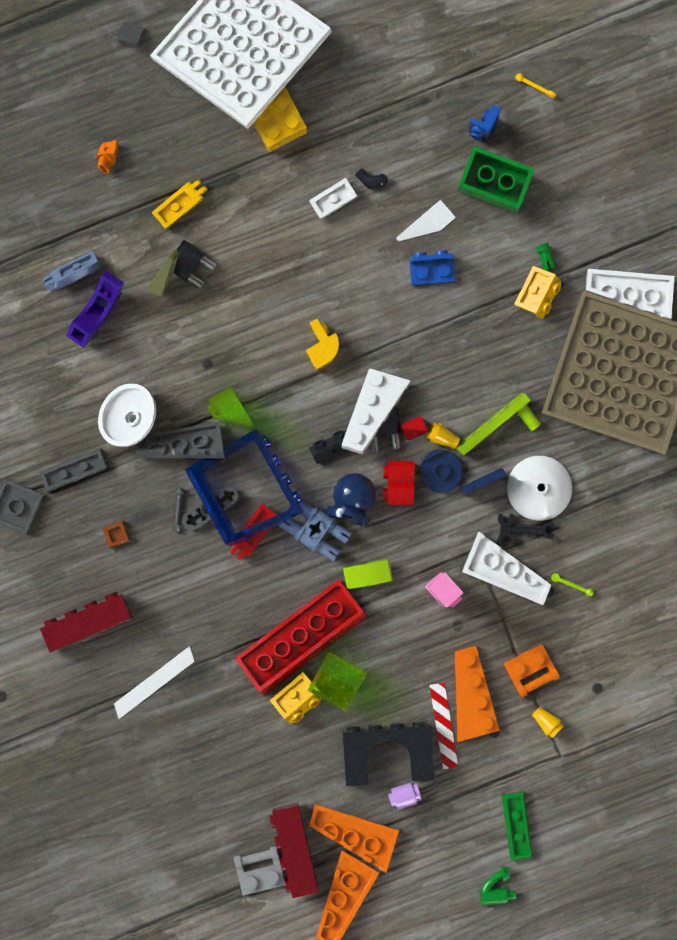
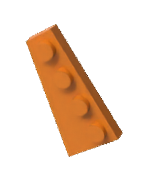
M472 646L455 651L457 742L500 731L477 647Z
M341 850L316 934V939L341 940L380 873L344 850Z

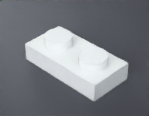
M344 178L309 200L320 220L356 199L357 195L348 180Z

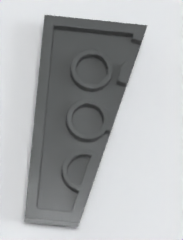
M220 422L147 434L143 440L135 444L137 458H225Z

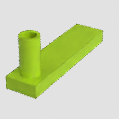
M520 393L459 443L455 449L464 456L515 413L520 416L531 431L536 429L541 422L527 405L531 401L525 393Z

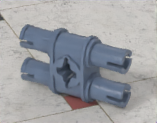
M298 497L295 502L302 506V508L293 504L291 509L307 518L306 524L302 526L286 515L283 520L290 524V526L281 522L279 527L295 536L296 542H301L310 548L313 553L319 552L334 563L337 558L330 552L339 556L341 550L327 543L325 537L331 534L346 544L349 540L342 534L351 538L353 532L338 524V520L335 517H330L321 511L320 507H312ZM320 525L321 533L312 535L311 527Z

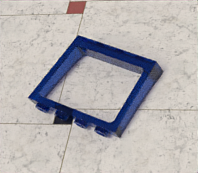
M257 429L224 447L225 458H205L184 469L225 545L231 547L304 512L300 505L303 502L301 496L297 491L293 492L290 484H292L291 478L286 472L282 473L279 468L282 465L276 453L272 455L269 447L272 446L266 435L262 436ZM255 441L286 496L290 508L236 533L208 482L205 471Z

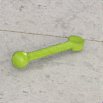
M557 573L551 576L553 582L559 581L586 593L588 597L594 595L592 588L586 589L561 578Z

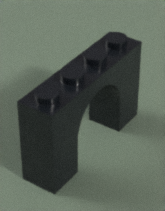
M412 722V726L404 727L403 723L390 724V728H382V725H369V729L360 730V726L347 727V731H342L346 786L368 785L367 755L370 748L376 742L383 739L397 740L407 748L410 755L412 781L434 780L430 725H425V722Z

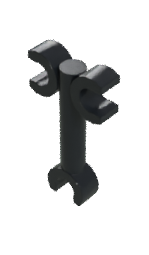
M499 514L497 517L500 524V534L497 537L498 544H502V537L507 536L509 538V545H513L514 537L512 534H542L545 538L554 537V534H547L545 531L547 526H554L552 522H546L542 526L511 525L514 522L513 514H510V520L507 523L503 522L502 514Z

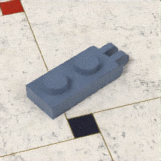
M91 251L51 271L50 275L44 277L43 282L49 291L55 288L60 289L75 283L87 275L95 273L101 269L95 253Z

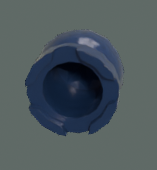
M351 473L343 476L334 487L333 499L335 505L334 507L328 506L327 515L340 520L342 516L352 518L351 523L366 527L370 518L365 517V513L373 507L376 501V490L373 482L360 473Z

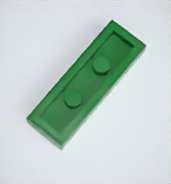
M524 792L501 794L510 860L533 858Z

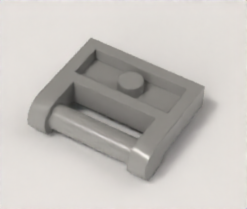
M276 846L270 847V850L243 857L240 855L234 856V863L243 896L285 885ZM268 859L273 860L271 865L244 871V865Z

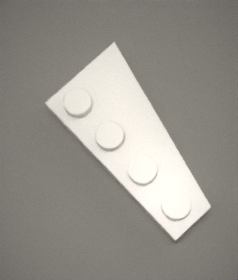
M369 368L342 442L343 449L360 454L365 452L382 423L386 421L393 407L397 405L402 394L409 387L410 380Z

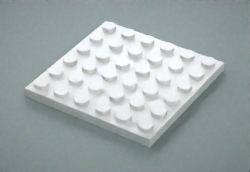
M198 0L150 56L163 68L249 129L332 31L329 26L291 0Z

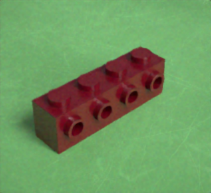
M117 592L105 596L106 601L98 604L95 600L84 605L85 609L80 612L74 609L64 613L65 618L57 621L55 617L45 621V626L40 628L49 653L132 619L133 616L124 594L118 595Z
M299 803L274 808L272 810L273 815H269L272 828H276L278 834L274 839L277 850L281 849L283 858L279 860L282 872L286 871L288 880H284L287 893H291L292 898L318 893L319 888Z

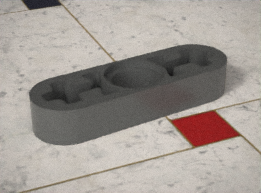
M230 486L222 488L186 512L182 519L183 525L189 530L199 529L237 503L239 499L237 490ZM225 491L229 493L234 492L233 501H224L222 504L225 507L221 509L219 502L214 498L219 496V500L225 497ZM208 502H213L217 506V511L212 515L207 514L204 509ZM200 508L202 514L205 517H207V519L203 521V518L200 517L196 520V526L192 524L188 525V516H197L200 513L196 510Z

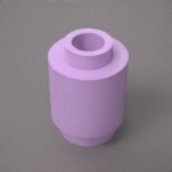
M407 783L391 788L392 793L388 794L391 806H396L397 810L415 805L417 801L422 800L417 783L412 785Z

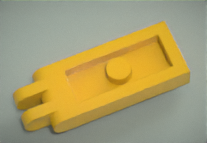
M200 179L193 184L190 181L187 182L152 212L165 230L170 228L204 199L202 194L208 189L205 186L199 190L196 189L202 184Z

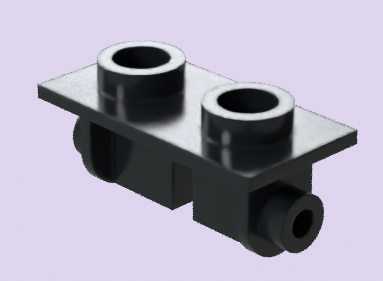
M347 430L337 431L331 438L318 440L309 448L316 464L320 462L323 464L334 459L335 456L332 451L335 449L339 456L350 451L342 448V442Z

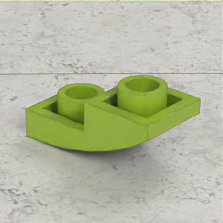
M389 559L370 561L366 564L343 568L347 589L371 586L393 580Z

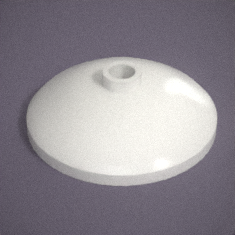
M126 384L113 390L104 400L99 412L98 424L103 438L117 447L133 446L143 440L155 422V399L150 391L138 384Z
M533 456L524 459L514 467L508 478L507 495L511 505L520 515L531 520L543 521L556 517L567 507L572 495V482L569 473L561 463L547 456ZM540 483L545 486V490L543 492H540L537 489V486Z

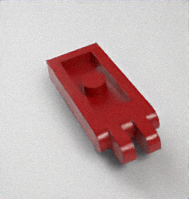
M261 504L232 542L235 547L231 550L230 554L234 555L240 549L242 552L237 557L238 560L241 561L245 554L250 556L279 516Z

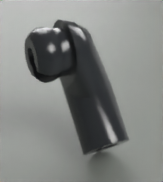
M363 168L355 174L368 189H381L388 182L385 174L370 176Z

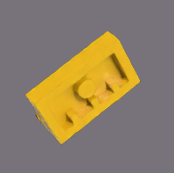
M533 266L514 305L543 319L545 314H548L551 309V302L554 296L561 289V280L555 274Z
M302 672L270 701L288 723L293 724L299 722L309 709L318 706L324 696L307 675Z

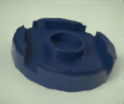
M436 450L425 456L420 465L419 473L421 481L428 489L433 492L444 493L458 486L462 479L463 468L461 461L455 454L446 450Z

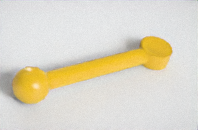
M518 73L515 76L517 81H523L547 94L548 97L555 98L556 93L524 78L523 74Z

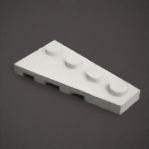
M588 269L586 291L670 320L672 316L675 276Z
M478 532L462 572L544 605L551 584L493 543L482 533Z

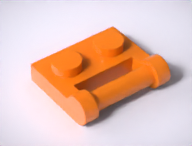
M542 643L503 663L521 698L528 696L527 693L552 680L557 681L560 679ZM547 667L548 673L524 686L521 684V679Z

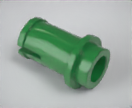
M549 243L537 246L536 254H539L543 270H550L547 261H549L551 269L556 268L557 265L551 252L552 246H549Z

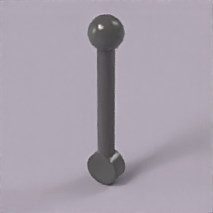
M181 487L176 489V494L178 495L175 524L172 526V531L175 533L181 530L179 518L182 495L184 494V489Z

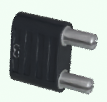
M183 240L177 248L179 256L173 274L185 282L190 281L201 288L204 285V281L193 275L201 263L211 270L216 267V264L205 257L206 254Z
M398 408L391 410L386 421L378 429L374 437L376 452L379 451L377 437L391 435L393 449H396L394 436L396 435L397 449H400L399 434H401ZM372 440L371 443H370V444H371V451H372V452H375V450H374V443H373V440Z

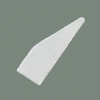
M439 200L396 239L402 241L441 231L456 217Z

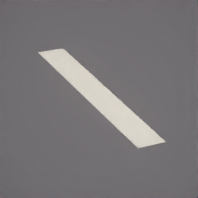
M190 646L114 703L119 719L194 662Z

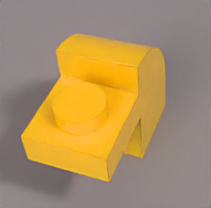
M318 319L310 322V327L318 338L319 343L307 349L306 353L316 370L319 371L336 358L339 350V340L336 333L328 337L327 334L330 332L325 323H320Z

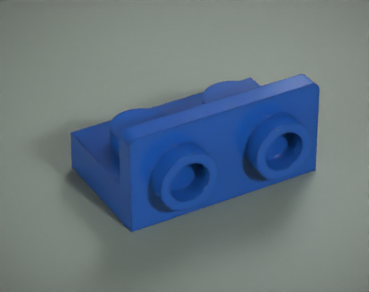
M493 104L491 110L486 109L481 119L482 123L471 118L469 133H471L473 139L480 142L483 140L488 142L499 121L501 108Z
M447 250L436 251L435 255H427L426 252L414 253V257H410L409 260L411 285L455 282L453 253L448 254Z

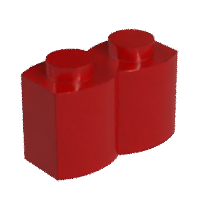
M388 461V466H383V479H387V488H383V501H387V505L413 506L414 461Z

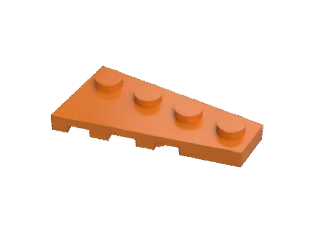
M315 803L309 823L310 827L359 855L362 859L372 863L385 873L387 872L399 829Z

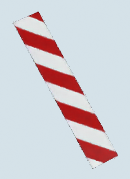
M445 683L430 685L443 769L458 767Z

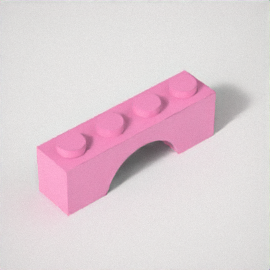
M440 572L424 586L443 607L447 608L449 606L453 608L462 600L460 597L463 594L462 590L446 572Z

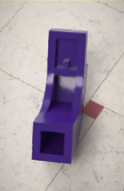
M105 271L92 298L82 312L72 321L66 336L84 348L101 329L121 297V289L124 282L108 271Z

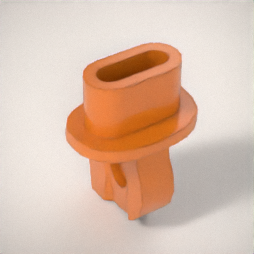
M117 140L104 142L99 148V153L96 155L97 166L104 174H108L110 167H113L115 164L119 146Z

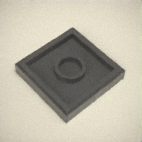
M4 478L0 487V524L29 535L45 495Z

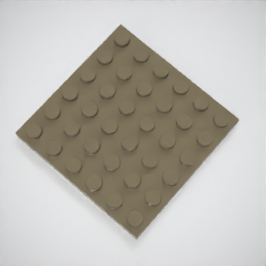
M583 290L541 414L661 455H666L677 422V322Z

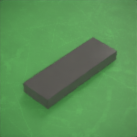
M99 448L42 470L39 473L46 491L50 492L109 468L102 450Z

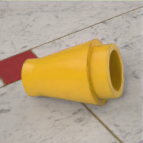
M435 422L431 425L426 438L430 439V442L455 449L460 441V438L443 424Z
M541 706L532 714L546 736L549 735L553 738L564 727L561 723L562 720Z

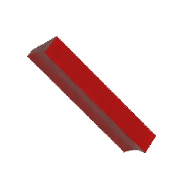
M338 579L239 654L235 660L259 693L265 696L365 620L367 615Z

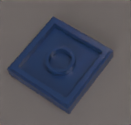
M500 468L463 485L460 490L463 495H466L506 476L505 471Z

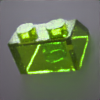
M231 387L208 400L210 406L207 408L215 420L219 418L222 423L251 430L255 428Z
M328 651L308 691L346 712L367 675V671Z

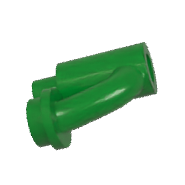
M501 866L500 871L485 881L480 890L481 906L508 904V900L516 899L515 890L507 891L506 888L492 889L500 879H502V882L510 880L509 867Z

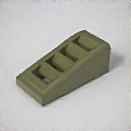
M174 250L168 256L149 284L147 291L159 296L165 294L170 286L179 251Z

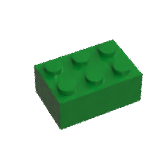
M473 146L457 191L517 214L535 169Z

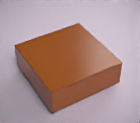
M124 521L102 528L109 548L130 541Z

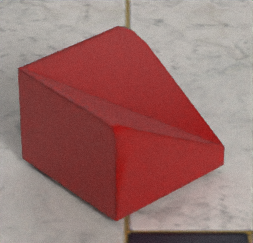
M420 416L401 425V429L408 441L428 431Z

